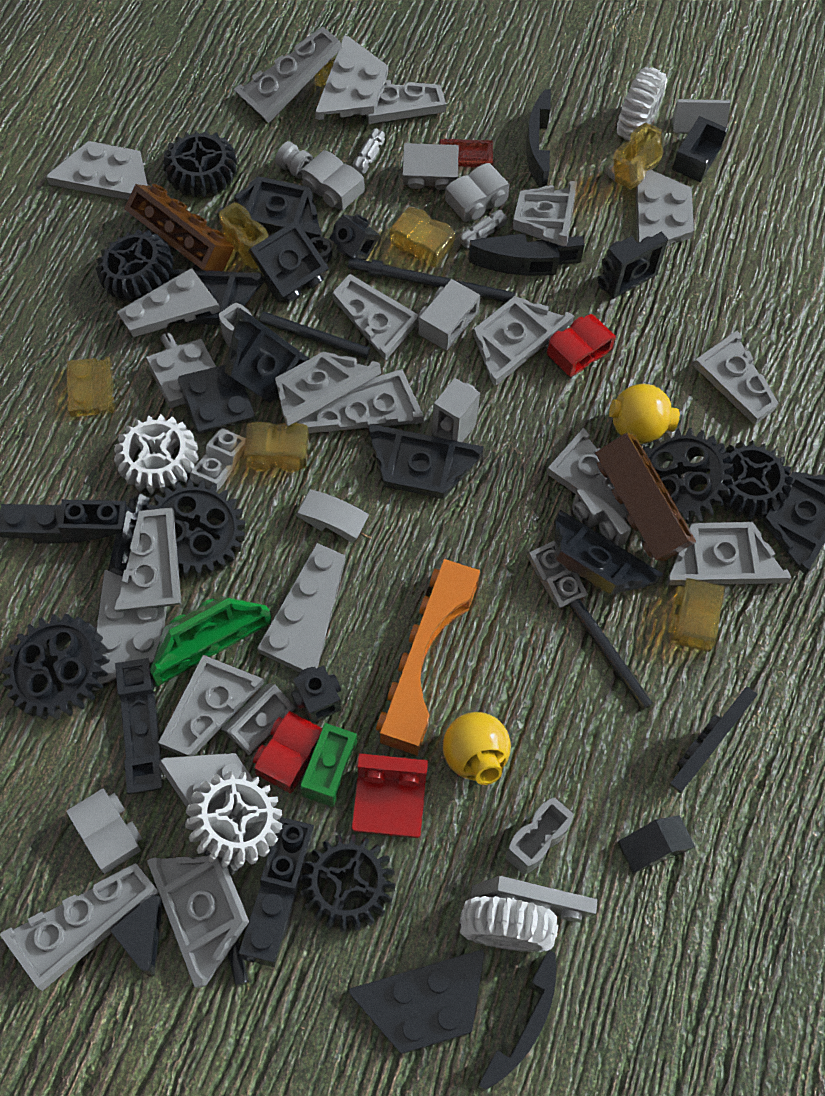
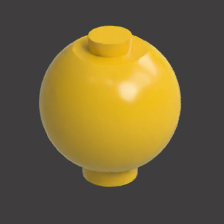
M636 384L626 388L619 394L617 399L612 400L609 416L613 417L614 427L621 436L629 433L635 435L640 444H648L656 439H660L666 431L674 432L679 423L680 412L678 408L671 407L670 399L658 387L650 384Z
M470 712L456 718L447 728L443 739V754L449 767L459 776L477 781L481 785L492 784L501 777L502 769L506 765L511 751L510 737L505 726L494 716L483 712Z

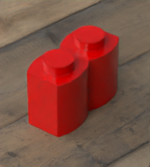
M589 314L584 318H577L570 328L554 333L548 342L547 355L569 377H572L584 370L590 363L605 356L613 348L616 336L593 314Z
M291 711L284 718L279 717L270 732L273 738L267 746L261 745L254 756L253 763L256 764L254 767L256 775L291 794L310 763L323 728Z

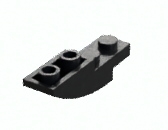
M525 234L470 240L468 260L470 263L482 268L501 273L524 276L556 275L558 265L581 262L585 243L583 236H568L567 246H561L546 240L527 242Z
M62 499L61 505L1 504L0 538H32L35 544H56L109 537L123 532L126 501Z
M283 817L279 821L282 823V829L279 833L275 834L278 840L274 846H271L260 880L261 886L239 951V959L270 967H275L282 941L285 939L301 883L300 876L304 872V863L307 860L314 831V825Z

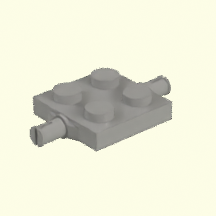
M167 333V337L165 334L160 337L166 350L147 356L146 360L169 408L186 404L177 381L178 377L213 368L216 365L202 339L177 345L172 334Z

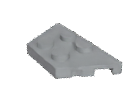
M344 35L341 43L343 47L337 53L315 111V119L322 120L324 115L340 113V117H348L354 114L365 115L374 114L388 75L389 66L349 36Z
M91 141L86 142L47 175L49 185L126 200L129 199L135 184L147 186L140 151Z
M637 165L635 172L637 242L639 243L645 237H652L661 231L668 238L667 246H670L673 242H681L692 238L694 232L692 188L646 167Z
M577 181L568 182V188L555 191L553 185L520 191L513 219V229L561 246H567L577 191Z
M514 296L476 326L473 335L492 383L495 386L543 348L554 333L565 330L573 323L574 315L568 312L565 313V316L548 311V306L539 303L533 304L526 299Z
M322 352L276 377L275 380L286 425L290 426L380 375V364L372 361L369 366L357 364L356 358L341 357L336 354Z
M753 522L691 523L689 530L696 543L678 553L668 577L667 585L788 583L791 576L787 569L783 571L774 558L775 552L762 539L760 531Z
M108 570L104 571L96 630L103 636L101 642L108 647V650L103 655L110 660L109 663L101 666L108 673L107 676L98 677L97 681L101 684L116 679L115 663L149 658L151 667L165 627L167 606L116 612L114 608L120 595L123 583L121 582L122 576Z
M236 753L171 757L162 759L159 767L186 807L193 804L191 797L194 792H200L199 787L204 781L211 783L212 777L216 774L224 780L226 772L231 770L235 779H238L240 773L245 771L246 781L251 782L253 779ZM225 797L210 803L207 807V814L215 813L217 809H223L226 801ZM242 799V801L245 804L251 806L248 802ZM230 813L228 818L230 820L233 818L232 822L238 825L240 820L238 818L235 820L236 816ZM254 824L252 828L245 829L246 833L243 836V842L250 841L258 836L260 824ZM215 832L221 838L227 840L224 834L220 832ZM231 859L227 868L230 874L233 875L239 868L236 867L234 860Z
M209 856L169 859L151 858L147 862L195 988H202L207 985L249 923L248 917L228 868H223L221 857L217 856L215 861L210 863L208 860Z

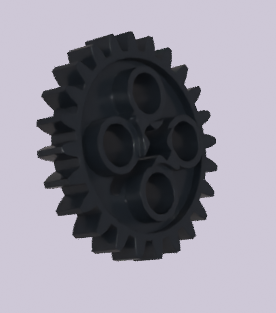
M677 428L675 437H670L665 432L664 441L660 442L658 439L653 441L655 445L653 449L644 446L643 449L661 478L666 490L676 489L670 497L681 516L684 517L687 525L691 522V516L695 515L699 521H703L702 512L706 511L713 515V504L721 507L724 505L720 496H730L729 488L726 486L734 484L733 477L730 476V474L734 473L733 465L729 464L732 460L729 453H724L726 451L724 444H717L714 435L706 440L703 430L697 436H694L692 428L687 430L686 435H682L679 428ZM697 456H702V457H704V458H703L700 462H698V463H691V460H692L694 457H697ZM672 461L669 467L660 468L664 462ZM699 484L707 485L702 491H693L694 487Z
M189 479L187 488H183L179 482H175L174 492L164 487V498L155 495V505H147V510L172 508L174 510L175 532L181 535L176 539L178 569H183L184 578L188 577L190 571H195L197 579H200L201 572L205 569L210 576H213L214 566H217L222 571L225 570L224 559L233 563L235 561V554L233 552H241L242 544L239 542L245 539V532L241 530L245 529L246 522L239 520L242 517L243 510L234 509L237 500L231 499L227 501V490L222 491L220 494L216 493L217 484L215 483L210 489H206L204 480H201L198 487H194L192 480ZM183 506H190L194 510L190 513H183L179 509ZM218 518L223 523L215 526L208 523V520ZM195 526L199 527V528H195L194 531H190V530H189V529L192 530ZM198 544H205L210 549L206 552H199L194 547Z
M66 613L62 620L56 614H52L50 623L42 617L39 618L38 628L28 624L29 634L27 636L20 633L17 634L18 639L21 641L20 644L9 645V648L14 651V655L4 657V660L11 664L10 667L2 670V673L9 677L3 683L4 687L11 690L7 696L15 701L14 705L32 717L37 715L43 720H46L49 715L59 720L61 711L68 716H72L73 706L75 705L82 710L85 709L83 699L87 697L94 700L95 697L91 690L93 688H103V685L97 681L98 677L108 675L101 668L102 665L110 662L103 655L108 650V647L101 642L103 636L95 631L96 628L89 622L86 623L78 616L73 619ZM68 642H70V645L68 646V648H66L65 650H63V649H64V646H65ZM40 654L38 660L34 662V659ZM76 670H79L78 674L73 679H71L72 674ZM48 682L47 687L40 692L43 685Z

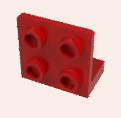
M359 753L357 766L358 780L352 822L353 832L420 838L428 760Z

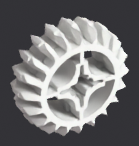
M648 67L642 68L639 71L621 108L617 123L618 135L628 141H635L637 143L644 139L661 104L667 83L666 74L661 73L658 69Z
M161 414L157 420H153L148 415L146 422L142 423L136 419V426L134 428L126 425V434H119V444H116L114 449L116 453L114 460L116 466L119 467L120 476L125 478L126 483L130 486L135 484L136 489L140 492L147 487L148 492L153 494L156 488H160L161 492L164 493V487L171 485L175 489V482L178 480L187 483V473L192 471L194 464L198 461V447L194 441L193 433L187 430L183 422L177 424L173 416L165 421ZM179 446V454L173 460L171 455L174 453V449ZM140 448L142 452L138 455L139 459L133 462L134 455Z
M230 770L226 772L224 780L216 774L212 777L211 783L204 781L199 787L200 792H194L191 797L193 804L188 805L186 809V814L190 816L185 823L186 828L194 830L189 836L190 842L201 841L197 848L198 854L206 850L210 851L209 863L214 862L217 856L221 857L223 868L229 865L231 859L234 860L237 868L243 866L245 859L251 865L256 863L258 855L265 857L270 851L269 846L275 845L278 840L275 834L279 833L282 829V823L277 821L282 816V810L273 808L278 802V797H267L270 785L264 786L262 789L257 786L259 783L258 777L253 778L251 782L246 781L245 771L240 773L238 779H235ZM225 797L226 801L223 809H217L215 813L207 814V807L210 803ZM242 799L248 802L251 806L245 804L242 801ZM230 813L236 816L235 820L237 818L240 820L238 825L232 822L233 818L231 820L228 818ZM254 824H260L259 835L250 841L243 842V836L246 833L245 829L252 828ZM215 832H220L224 834L227 840L221 838Z
M496 896L474 897L465 901L460 917V933L468 940L484 944L485 946L520 952H543L552 949L555 937H557V916L554 912L546 909L544 906H538L522 900L499 898Z

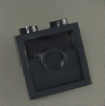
M297 220L256 244L248 251L264 274V282L278 303L284 299L287 303L292 302L302 294L300 289L306 285L310 289L317 286L324 280L322 275L329 269Z
M661 231L652 237H645L639 243L632 236L623 241L613 243L607 251V256L602 259L603 273L597 277L600 288L615 299L658 275L668 238Z

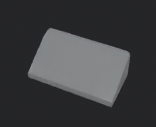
M677 99L672 117L673 131L675 133H689L699 116L727 127L730 100Z
M268 683L221 730L247 755H250L270 735L275 721L279 717L284 718L289 711L293 712L296 707L275 684Z

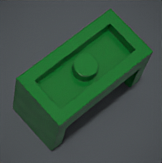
M327 723L324 724L301 783L302 797L331 807L335 806L338 787L351 753L357 747L356 733Z

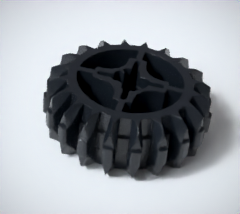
M195 130V133L191 135L185 132L184 138L175 137V143H168V150L164 151L163 168L166 179L172 184L174 190H180L183 196L189 192L193 198L197 194H202L205 198L208 193L216 196L217 190L225 191L226 184H232L233 177L236 176L237 157L235 156L232 144L227 142L226 137L220 138L217 132L212 135L207 130L204 133H198Z
M138 229L135 234L127 231L126 236L122 238L117 236V241L114 243L108 242L109 248L101 250L102 257L96 259L98 266L95 269L100 279V284L106 289L108 294L118 298L120 301L128 299L130 302H133L136 297L141 298L162 286L163 282H169V274L173 273L172 265L174 261L169 246L158 234L153 235L149 230L142 233Z
M753 440L747 446L740 441L735 447L729 445L725 448L726 451L724 453L730 454L732 461L729 464L733 465V477L736 480L733 485L726 486L729 488L730 496H720L725 503V511L732 508L735 510L736 517L740 516L741 513H745L748 520L752 519L754 515L761 520L769 513L770 509L778 510L776 499L781 503L779 507L782 508L792 492V488L789 485L793 484V477L789 476L791 467L783 466L785 457L777 458L775 456L776 449L766 450L765 443L760 447H756ZM767 477L769 478V480H770V482H771L772 492H771L770 489L768 488V485H769V484H768V482L766 481V478H767Z
M354 834L349 836V844H343L341 835L335 837V847H331L327 840L322 842L324 854L319 850L313 849L311 854L317 863L305 861L304 868L312 874L301 875L300 881L311 886L303 888L301 896L304 898L313 897L305 906L308 911L319 907L314 915V919L317 922L321 921L326 915L329 916L326 928L331 930L336 920L340 921V932L345 933L347 931V922H353L354 930L358 932L361 930L360 919L364 918L366 924L371 927L374 925V919L370 913L374 912L379 917L385 915V910L379 903L391 905L392 897L384 892L395 891L396 884L385 880L392 878L395 875V871L393 868L382 869L390 862V858L388 855L376 858L381 851L379 845H375L370 851L367 850L369 846L368 838L364 837L359 846L355 845L356 837ZM353 857L344 868L338 869L332 866L326 868L336 859ZM363 861L370 865L375 872L378 882L376 889L369 886V882L363 880L359 875ZM354 871V885L356 886L353 889L350 886V890H345L342 896V882L340 880L343 877L346 880V876H351ZM320 877L326 879L327 883L336 889L335 900L332 906L323 899L319 892ZM352 898H370L369 902L360 908L342 910Z

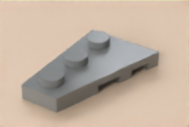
M191 268L117 311L132 336L136 337L167 328L169 323L185 319L187 322L196 319L197 314L208 311L211 314L222 311L219 304Z

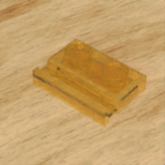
M110 356L105 357V360L90 358L67 361L68 411L71 417L101 414L102 411L114 413L112 362Z

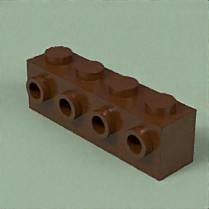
M135 184L124 208L127 212L158 234L202 270H224L235 248L226 240L227 236L209 228L204 218L187 211V206L183 202L171 199L166 195L167 190L157 184H152L151 186Z
M625 433L595 452L599 459L597 466L605 478H610L614 486L612 493L615 499L621 505L624 504L628 510L627 520L635 531L639 530L644 539L642 546L650 558H655L657 561H666L696 543L695 538L635 435Z

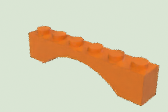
M446 559L443 560L440 569H434L429 584L430 587H433L430 597L424 596L419 610V614L423 615L420 625L414 624L410 633L409 642L413 643L410 653L404 652L399 663L398 671L402 672L399 683L393 681L388 693L387 700L391 701L388 713L381 712L376 726V730L380 731L381 744L418 756L429 724V713L423 699L421 687L423 662L431 644L439 633L455 618L469 611L478 586L480 570Z

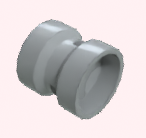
M287 141L279 148L275 164L283 170L289 169L291 175L302 179L301 169L313 160V156L307 151L298 150L297 145Z

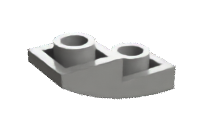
M221 428L206 445L204 457L190 472L192 482L200 484L201 480H204L205 488L208 489L215 483L217 484V492L239 461L248 444V439Z
M583 488L577 490L572 506L577 519L583 520L589 528L599 524L600 531L605 538L618 546L625 544L631 531L625 520L601 498Z
M310 489L296 516L320 531L327 527L353 543L358 538L369 514L336 497Z
M555 541L526 554L538 578L558 608L588 595L578 574L569 571L565 565L556 560Z

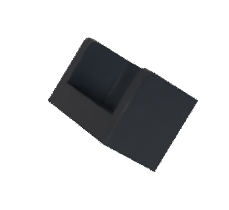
M699 116L678 149L672 170L701 183L723 147L728 128Z

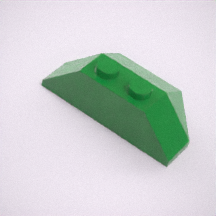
M220 596L217 599L204 601L197 610L187 615H179L172 619L169 625L163 629L150 668L157 686L198 665L203 655L212 657L271 624L270 610L267 605Z

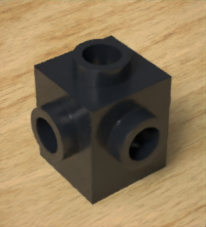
M343 214L334 224L333 232L329 239L337 245L336 249L343 255L367 259L381 235L369 226L370 222L365 217L359 214H355V216Z
M324 665L318 668L308 667L302 670L297 675L298 677L293 678L295 690L291 692V696L298 710L304 708L310 722H317L341 711V701L337 694L341 692V687L335 674L328 675Z

